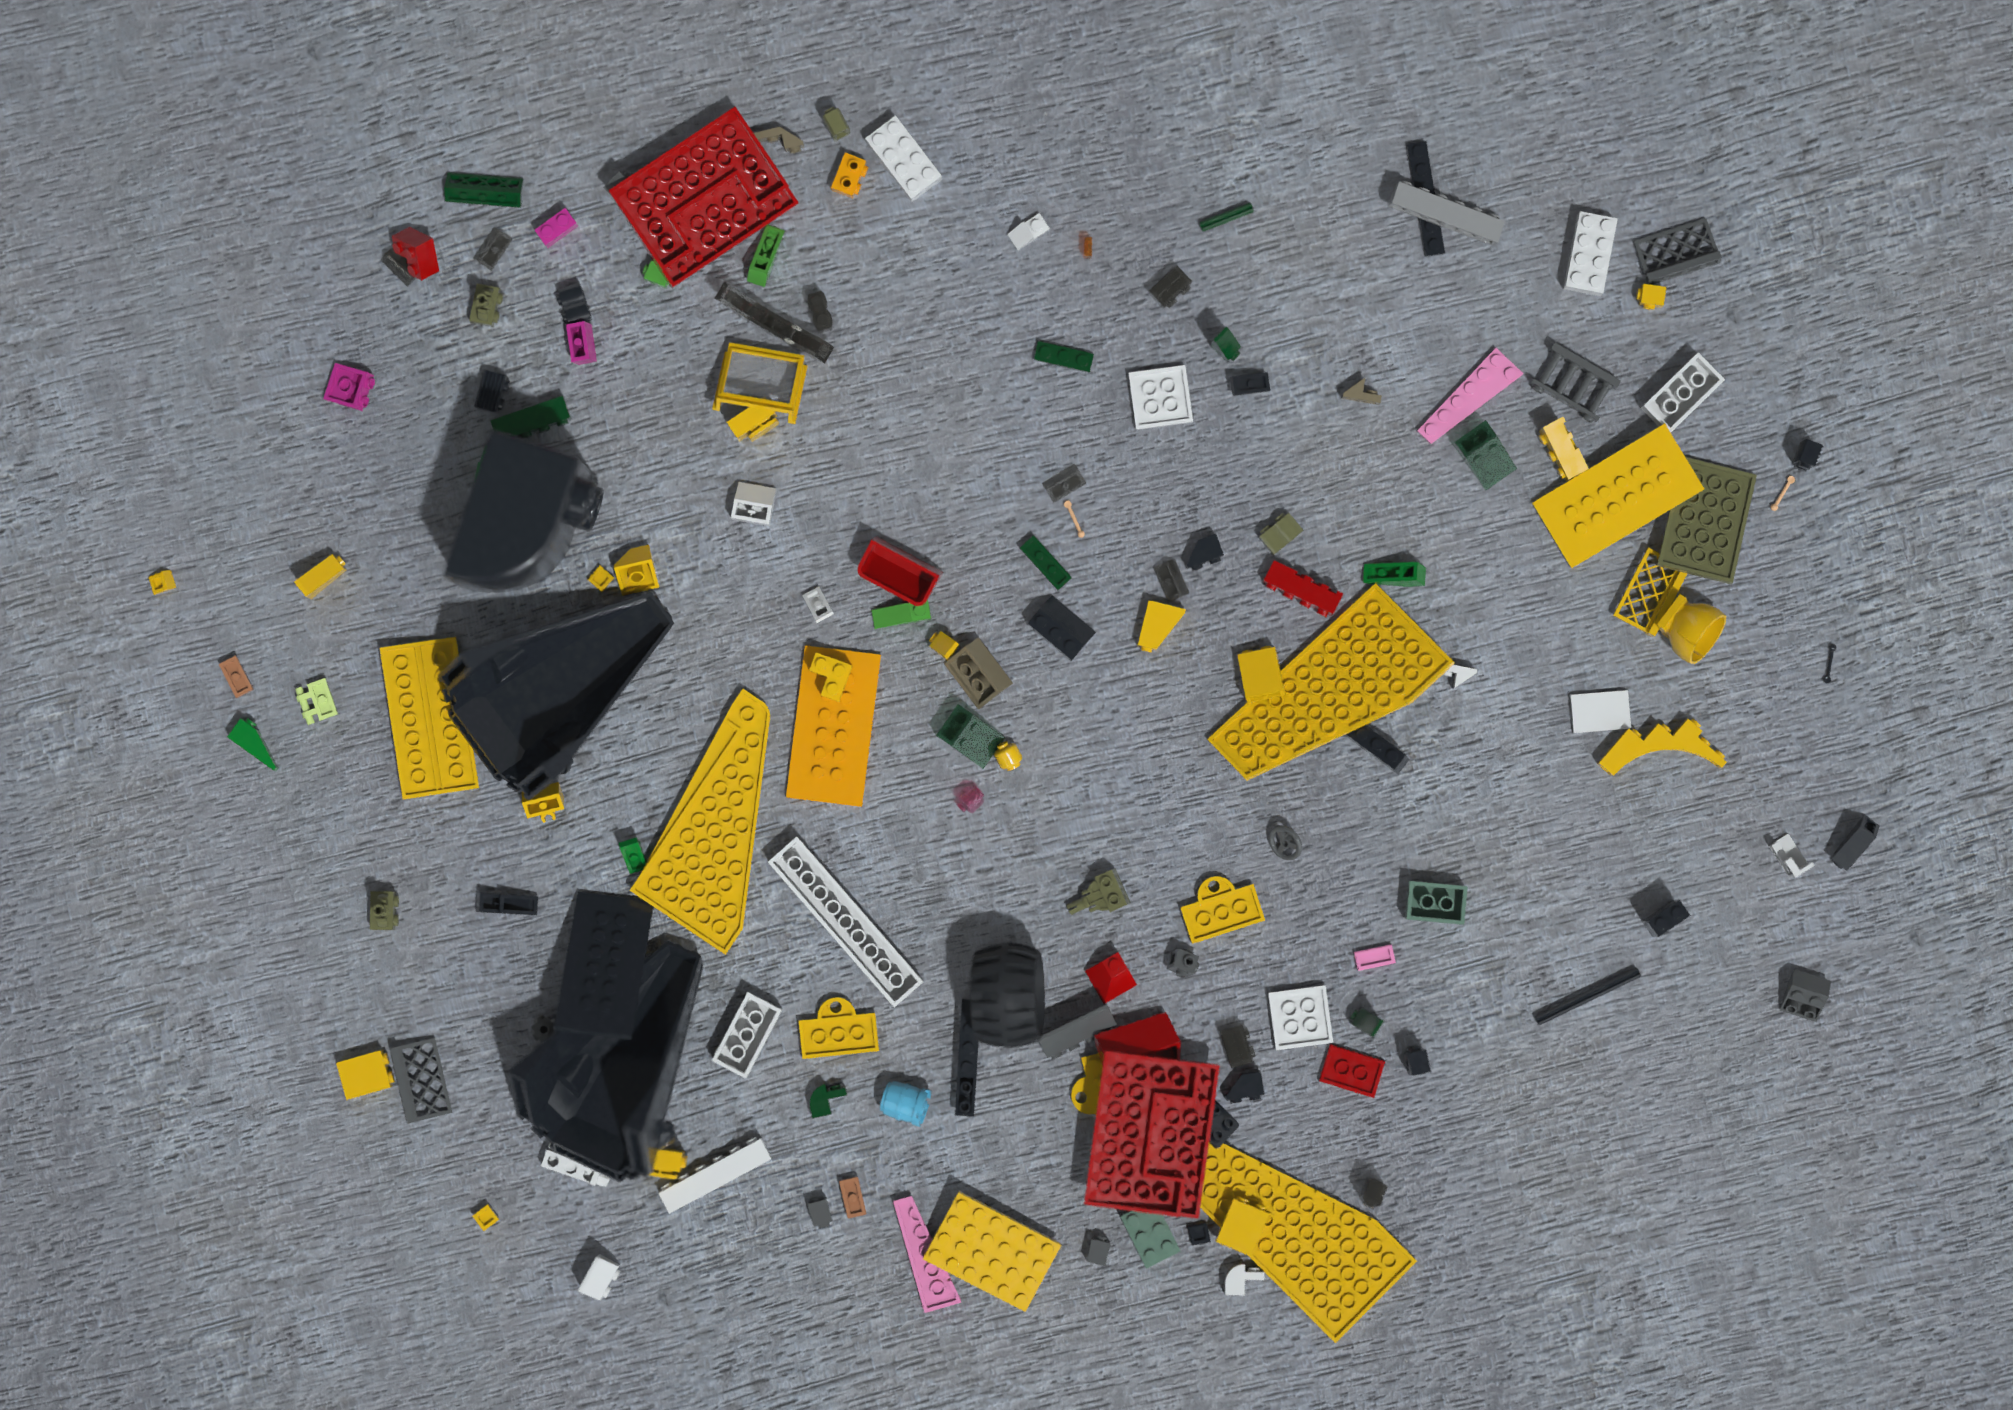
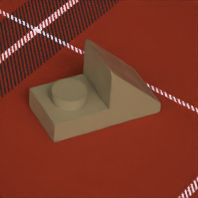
M1364 378L1345 391L1341 399L1380 405L1382 395H1378L1377 391L1367 390L1364 393Z

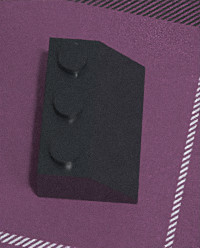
M1051 596L1027 624L1071 662L1096 633L1054 596Z

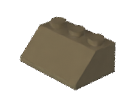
M979 637L966 645L944 664L978 710L1013 684Z

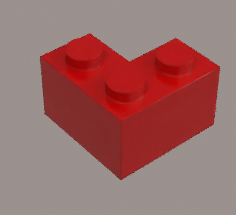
M411 227L392 235L393 250L395 253L407 258V269L411 276L422 281L439 272L432 237Z

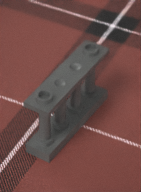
M1554 343L1549 350L1553 353L1552 359L1539 381L1536 379L1531 381L1532 389L1540 394L1545 392L1583 415L1582 418L1590 423L1593 421L1597 422L1600 418L1595 414L1607 392L1612 388H1618L1621 380L1561 345ZM1563 359L1569 363V368L1554 391L1545 384L1558 362ZM1580 369L1586 372V377L1573 399L1570 400L1563 396L1562 393L1575 371ZM1598 379L1602 382V387L1589 410L1578 404L1592 380Z

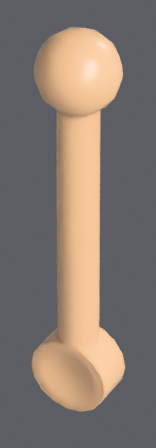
M1793 476L1787 478V483L1776 502L1771 505V510L1776 511L1778 509V504L1790 484L1795 482Z
M1065 501L1064 507L1068 509L1078 531L1077 535L1083 538L1085 532L1081 530L1071 508L1072 503Z

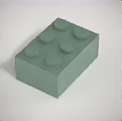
M1408 881L1405 919L1464 925L1468 886Z
M1127 1211L1120 1215L1146 1269L1181 1252L1163 1215Z

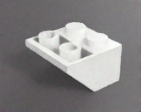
M739 482L734 498L731 519L770 526L777 489Z

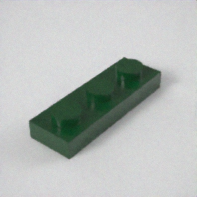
M1038 341L1034 360L1090 373L1094 354Z
M1034 535L1019 548L1057 591L1072 579Z

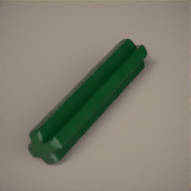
M1250 202L1203 220L1199 223L1202 232L1253 213V205Z

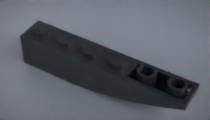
M1366 725L1345 734L1346 737L1396 774H1399L1410 760L1405 753Z
M962 999L955 1116L974 1117L979 1041L975 1039L973 1034L971 999Z

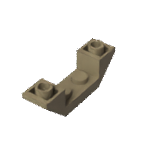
M781 127L754 133L759 142L768 141V143H774L782 137L786 152L790 151L791 154L800 152L801 148H805L801 139Z

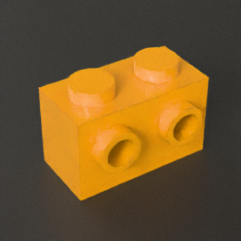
M845 152L831 190L852 199L855 194L858 195L862 184H859L861 177L865 178L869 168L866 166V160Z

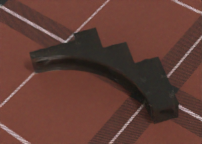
M726 282L722 284L715 296L716 300L728 307L743 320L758 326L769 335L784 341L795 350L824 364L834 349L824 339L775 314Z

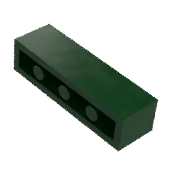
M560 396L492 419L490 422L495 431L525 439L531 437L533 432L539 431V433L549 431L550 426L556 424L558 427L564 426L572 418L564 396Z

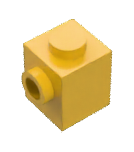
M1643 284L1637 290L1636 300H1639V305H1642L1643 309L1655 310V307L1662 308L1665 301L1666 287Z

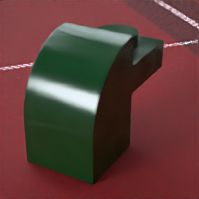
M823 1084L816 1088L810 1097L812 1119L831 1115L829 1099L848 1095L846 1087L842 1088L841 1085L831 1086L830 1091H827L826 1084Z

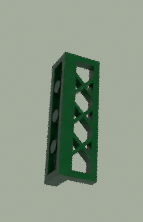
M448 172L444 186L445 202L521 208L524 179ZM451 180L461 181L459 183H450ZM475 181L479 182V184L474 185L471 184V182ZM491 183H497L498 185H497V186H490L489 184H491ZM509 185H518V188H511Z

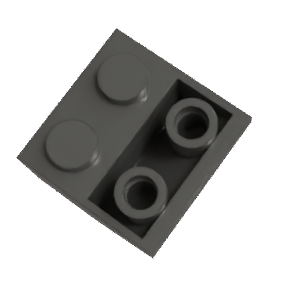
M1794 969L1787 983L1780 1011L1817 1022L1829 998L1831 981Z

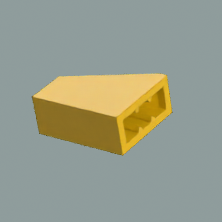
M331 554L294 581V583L307 598L313 599L347 571L344 567L346 563L339 555L336 557Z
M1148 600L1137 645L1141 647L1140 650L1152 653V650H1157L1183 617L1186 609Z

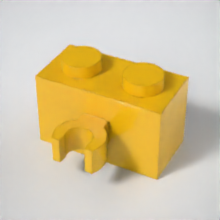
M559 782L549 784L530 800L524 797L525 793L522 791V805L527 819L541 815V820L545 823L546 815H551L552 819L555 820V811L564 809V796Z

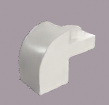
M1245 1263L1234 1265L1225 1276L1224 1294L1245 1295V1280H1264V1271H1260L1259 1267H1248V1271H1245Z

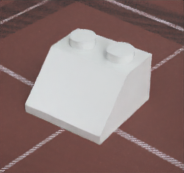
M599 1254L595 1258L578 1291L597 1300H601L602 1297L606 1298L611 1290L609 1284L612 1280L616 1281L621 1272L618 1270L620 1265Z

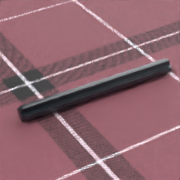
M1638 968L1627 971L1536 1015L1535 1020L1538 1025H1542L1640 978L1641 974Z

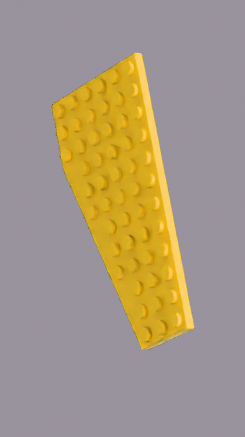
M1375 583L1281 670L1285 690L1284 696L1251 703L1247 702L1207 740L1248 781L1413 703L1455 663Z

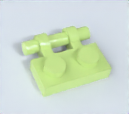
M326 678L307 684L309 689L307 693H304L303 687L295 689L297 702H300L303 711L301 714L303 719H306L307 725L315 723L313 715L316 714L319 721L339 715ZM312 698L313 704L315 706V708L311 710L307 702V699Z

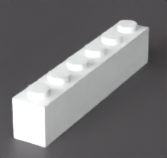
M754 1137L746 1142L747 1146L740 1149L737 1146L730 1150L729 1156L723 1158L721 1155L712 1160V1165L706 1167L704 1164L696 1168L695 1174L689 1176L687 1173L679 1177L678 1183L672 1185L670 1182L662 1186V1191L658 1194L668 1213L674 1212L771 1160L772 1156L763 1139L760 1138L758 1140L757 1137Z

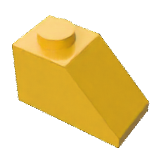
M942 631L939 634L935 632L929 640L931 643L929 647L947 661L959 647L956 641Z

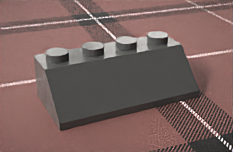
M1104 1004L1044 1033L1039 1042L1046 1057H1051L1053 1060L1062 1056V1051L1066 1049L1072 1051L1080 1047L1079 1043L1084 1040L1089 1043L1095 1040V1035L1102 1031L1114 1029L1113 1026L1117 1024L1108 1005Z

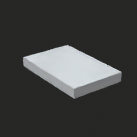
M1628 690L1570 695L1573 733L1631 729Z

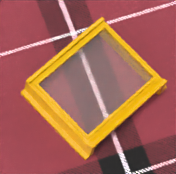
M729 342L728 351L724 353L712 410L720 411L721 403L724 402L788 413V423L796 424L808 365H804L805 355Z

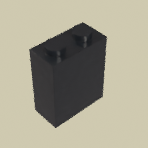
M1672 900L1644 919L1642 923L1652 937H1660L1691 915L1680 900Z

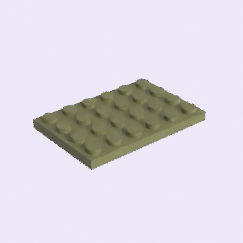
M1686 457L1703 485L1704 490L1669 510L1657 566L1732 585L1757 475Z

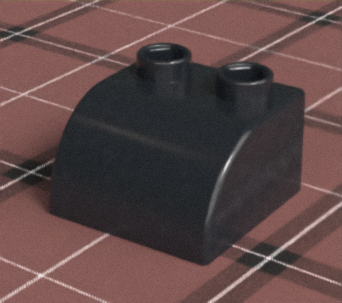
M492 430L443 577L461 588L486 593L515 591L539 582L561 563L569 549L576 528L588 532L592 530L602 504L604 489L597 487V482L592 480V472L579 458Z

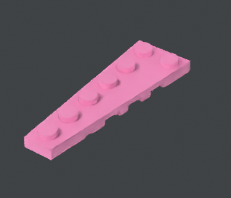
M1495 348L1417 432L1432 444L1524 373Z
M908 1196L894 1200L893 1203L924 1312L927 1313L961 1303L949 1273L923 1260L932 1237L913 1197Z

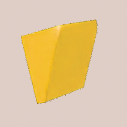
M171 570L161 571L148 577L154 595L176 588Z

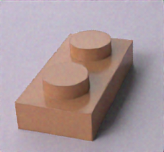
M236 655L219 664L236 698L254 690Z
M858 1176L840 1180L839 1183L847 1218L866 1215Z

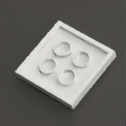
M1185 365L1128 373L1136 430L1193 422Z
M1326 985L1268 993L1276 1050L1333 1043Z

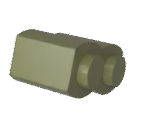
M831 107L824 111L823 121L834 141H838L850 134V128L839 108Z
M1282 513L1275 519L1276 524L1272 527L1267 525L1260 531L1262 535L1259 539L1272 555H1275L1304 531L1290 513L1287 515Z

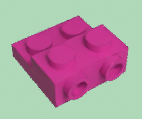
M335 363L323 399L363 411V408H366L369 403V398L367 397L369 390L373 389L375 385L374 375Z

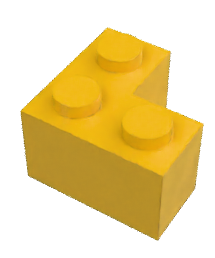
M816 652L809 671L827 677L821 696L840 703L853 666Z

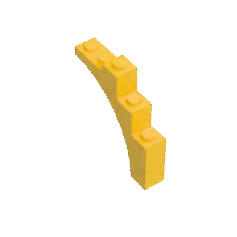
M1685 719L1673 734H1670L1671 729L1665 724L1660 725L1658 723L1643 740L1640 738L1642 735L1634 728L1632 730L1626 729L1599 760L1597 765L1610 776H1614L1624 765L1635 758L1661 750H1679L1692 753L1708 760L1718 768H1722L1727 761L1724 760L1725 756L1716 749L1714 751L1709 747L1711 744L1705 738L1698 737L1703 732L1700 729L1701 725L1694 719Z

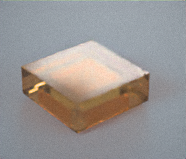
M1092 237L1084 238L1085 259H1092Z

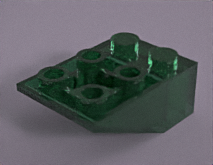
M1486 420L1453 443V446L1485 491L1517 469L1498 436Z
M957 704L936 735L983 769L998 749L997 745L1005 739L1003 735L959 704Z

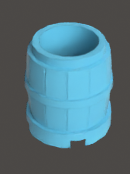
M888 1082L882 1096L880 1111L884 1115L895 1118L898 1121L910 1122L912 1125L920 1127L928 1111L929 1104L926 1100L927 1098L931 1099V1090L920 1089L909 1083Z

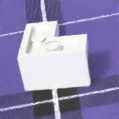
M1789 834L1784 835L1769 845V848L1789 878H1796L1815 866L1813 862L1805 860Z

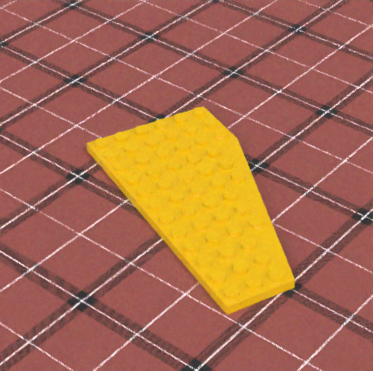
M1209 1143L1200 1208L1221 1227L1232 1198L1237 1199L1240 1196L1249 1200V1205L1255 1207L1256 1204L1266 1207V1212L1269 1213V1216L1253 1255L1249 1257L1335 1343L1417 1262L1377 1220L1224 1143L1218 1149H1215Z

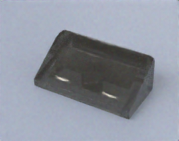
M493 227L473 259L492 271L513 239Z
M393 247L383 255L381 261L407 287L417 279L408 272L407 258L395 253Z
M1075 464L1042 483L1053 503L1086 484Z
M1175 559L1154 567L1168 603L1189 594Z

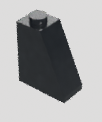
M1864 814L1834 852L1832 857L1834 864L1838 868H1844L1848 871L1876 839L1879 825Z

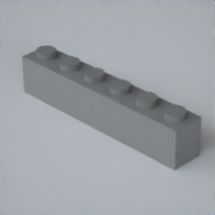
M1401 181L1394 185L1388 207L1492 246L1498 243L1505 223L1498 215H1487L1482 213L1481 209L1466 207L1460 201L1452 202L1447 200V197L1444 195L1429 193L1430 191L1426 188L1419 187L1418 189L1412 187V184L1407 181Z

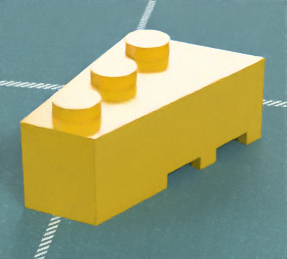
M1561 417L1543 427L1539 431L1540 435L1538 437L1543 445H1547L1549 449L1547 453L1551 461L1556 462L1558 465L1557 472L1561 479L1565 478L1568 481L1589 468L1572 439V433L1568 432L1564 425V422H1566L1564 417Z

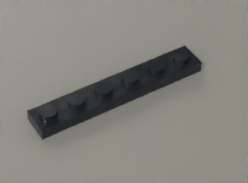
M1427 142L1407 144L1414 187L1418 189L1419 187L1426 188L1430 191L1429 193L1435 195ZM1419 218L1425 256L1431 257L1445 254L1441 226Z

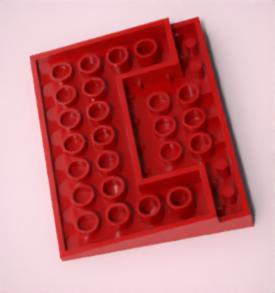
M733 107L608 190L671 289L799 204L789 189V185L736 107Z
M1105 1050L1084 1205L1199 1219L1220 1068L1219 1064Z

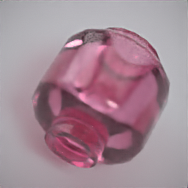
M966 785L956 795L958 800L956 805L963 812L967 810L969 813H974L983 805L984 794L975 785Z

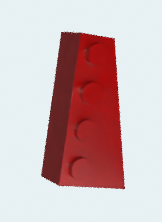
M1275 560L1272 562L1263 580L1266 583V588L1272 591L1280 590L1283 592L1282 596L1290 600L1293 598L1299 600V604L1309 609L1311 606L1317 609L1316 613L1325 618L1327 615L1332 616L1344 593L1339 591L1335 593L1329 586L1323 583L1317 584L1312 578L1304 574L1299 575L1296 570Z

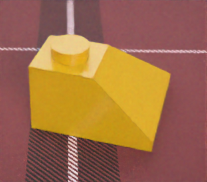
M649 545L631 548L614 564L622 596L659 588Z

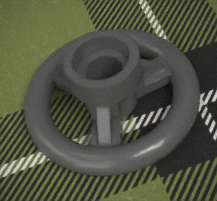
M1279 825L1270 831L1269 844L1278 857L1291 861L1300 856L1302 842L1293 829ZM1276 833L1280 838L1279 848L1276 846L1274 840ZM1289 847L1296 849V852L1292 855L1283 853Z

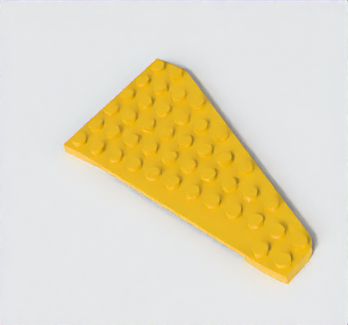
M745 689L741 690L732 703L644 869L629 890L725 955L743 930L770 723V711L767 705Z

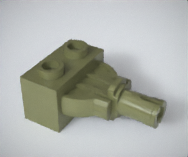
M476 284L469 319L471 323L494 327V324L498 323L500 312H497L498 304L501 305L503 301V293H501L500 288Z
M1114 868L1094 877L1095 880L1089 885L1088 889L1082 891V895L1090 892L1089 895L1066 905L1068 909L1077 906L1069 910V913L1073 915L1093 905L1096 906L1090 908V912L1095 910H1109L1112 912L1131 902L1117 870Z
M370 891V930H395V926L399 925V915H396V907H399V895H396V892Z

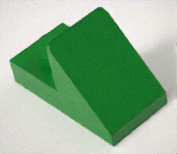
M635 837L619 842V847L629 873L642 871L647 862L638 838Z

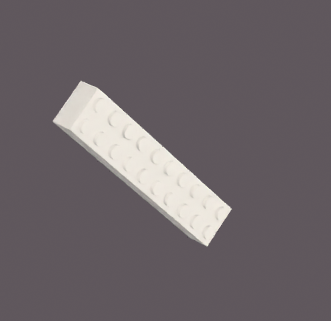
M798 837L793 839L768 861L772 868L893 1007H896L924 982Z

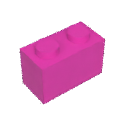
M564 208L536 228L535 232L545 246L549 248L576 229L578 225L567 209Z
M585 321L567 324L571 362L577 365L597 362L592 324Z

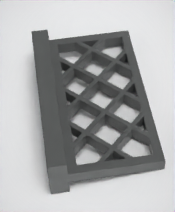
M1707 218L1633 242L1646 277V283L1650 285L1720 264L1722 259ZM1704 224L1706 232L1703 237L1693 232L1696 226ZM1683 231L1689 234L1685 242L1675 238L1678 232ZM1691 235L1701 240L1698 248L1687 244ZM1666 237L1671 240L1667 248L1657 244L1659 238ZM1673 241L1683 246L1679 254L1669 250ZM1704 241L1712 246L1713 251L1706 253L1699 249ZM1643 243L1652 245L1649 254L1641 251L1639 245ZM1655 247L1665 251L1661 260L1651 255ZM1685 247L1695 251L1693 257L1686 258L1681 255ZM1667 253L1677 257L1675 263L1668 264L1663 261ZM1648 259L1659 263L1656 269L1648 271L1646 265Z
M435 1038L390 1048L406 1123L453 1113ZM432 1042L434 1051L430 1057L420 1052L424 1044ZM421 1045L418 1050L414 1048L415 1046ZM411 1048L416 1051L411 1062L404 1058L402 1049ZM418 1053L428 1059L423 1068L413 1063ZM434 1054H435L436 1061L432 1059V1056H433ZM430 1060L437 1064L438 1067L434 1076L424 1070ZM405 1061L409 1063L407 1068L405 1065ZM411 1065L421 1070L416 1080L408 1077L407 1071ZM423 1072L432 1077L427 1087L417 1082ZM434 1079L442 1084L439 1094L429 1089ZM415 1084L425 1089L420 1099L412 1095L411 1090ZM427 1091L437 1096L432 1106L421 1101ZM442 1092H444L445 1098L440 1096ZM440 1098L446 1102L448 1110L439 1112L433 1107ZM419 1103H422L430 1109L426 1115L418 1117L416 1108ZM431 1110H434L435 1112H437V1113L429 1114Z

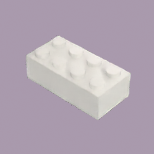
M896 115L865 138L868 146L911 202L942 180V175Z
M1582 211L1577 214L1563 289L1601 296L1604 293L1618 218Z
M1698 352L1641 409L1658 426L1665 423L1669 431L1672 432L1725 379Z
M747 992L712 1061L746 1079L783 1009Z

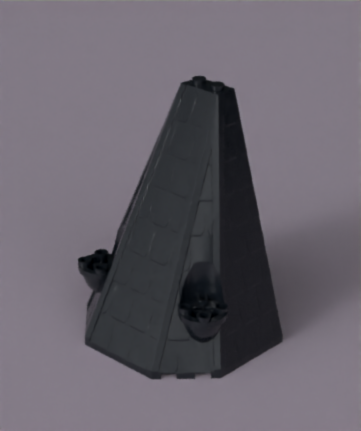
M651 592L466 650L438 674L439 681L445 685V689L442 690L446 703L449 702L451 709L448 710V715L494 779L498 781L504 779L508 782L507 787L515 792L523 791L525 793L524 797L530 800L557 779L560 774H566L570 771L571 765L574 763L572 758L674 625L672 616L662 607L659 598Z
M667 941L645 959L632 1040L556 1031L508 1071L516 1115L521 1120L527 1119L532 1124L530 1129L539 1138L544 1136L551 1142L549 1145L551 1150L618 1182H623L625 1178L629 1180L638 1179L640 1175L644 1178L649 1177L653 1171L657 1151L669 1144H673L677 1139L676 1132L674 1131L675 1125L669 1120L664 1121L671 1100L703 971L701 955L696 951L683 948L678 943L674 944Z

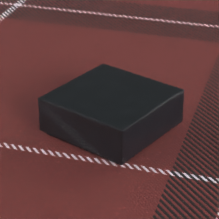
M1207 1223L1188 1226L1192 1246L1211 1242Z

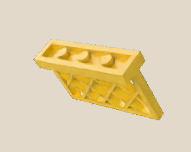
M1648 547L1612 616L1645 632V634L1651 637H1655L1659 630L1657 623L1672 605L1687 573L1674 570L1672 575L1665 576L1663 567L1657 565L1648 567L1646 559L1649 554L1656 556L1657 561L1659 558V553ZM1660 567L1663 577L1653 580L1649 569ZM1647 571L1650 581L1640 584L1638 580L1639 573ZM1664 580L1665 590L1657 593L1654 582ZM1651 583L1654 594L1644 597L1641 586ZM1638 587L1641 599L1631 601L1629 592L1631 589ZM1655 596L1657 605L1654 609L1648 610L1645 599ZM1642 600L1645 611L1635 614L1632 603ZM1629 605L1632 616L1624 617L1620 615L1619 612L1622 606ZM1646 613L1648 623L1646 627L1638 624L1636 616Z

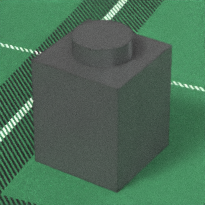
M827 1198L808 1203L813 1226H818L819 1229L830 1226L829 1222H832L833 1218Z
M1097 1235L1096 1239L1091 1238L1086 1262L1106 1265L1111 1244L1107 1242L1108 1238Z

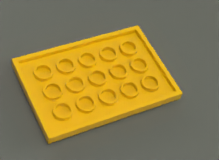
M958 1191L924 1254L923 1260L1026 1312L1058 1253L1061 1243Z

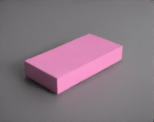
M1392 944L1354 952L1358 971L1396 963Z

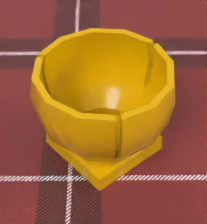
M1679 594L1657 623V626L1661 633L1669 639L1672 650L1682 660L1696 664L1705 657L1720 637L1726 624V615L1720 609L1706 603L1689 604L1686 597Z

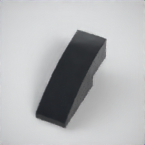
M477 893L476 912L537 915L538 896Z

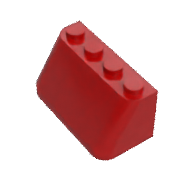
M877 536L871 540L857 568L858 574L862 578L915 606H921L927 602L943 574V571Z
M1167 1012L1155 1014L1152 1017L1137 1020L1128 1025H1121L1115 1029L1102 1031L1095 1035V1044L1102 1066L1105 1050L1180 1059L1181 1041Z

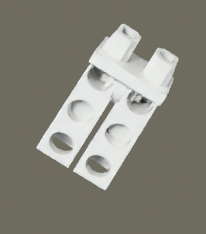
M550 1149L546 1151L541 1167L588 1182L593 1186L607 1187L610 1180L609 1177Z

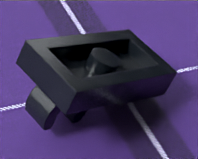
M1268 372L1230 377L1233 396L1271 391Z

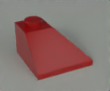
M1119 952L1085 971L1104 1004L1137 985Z

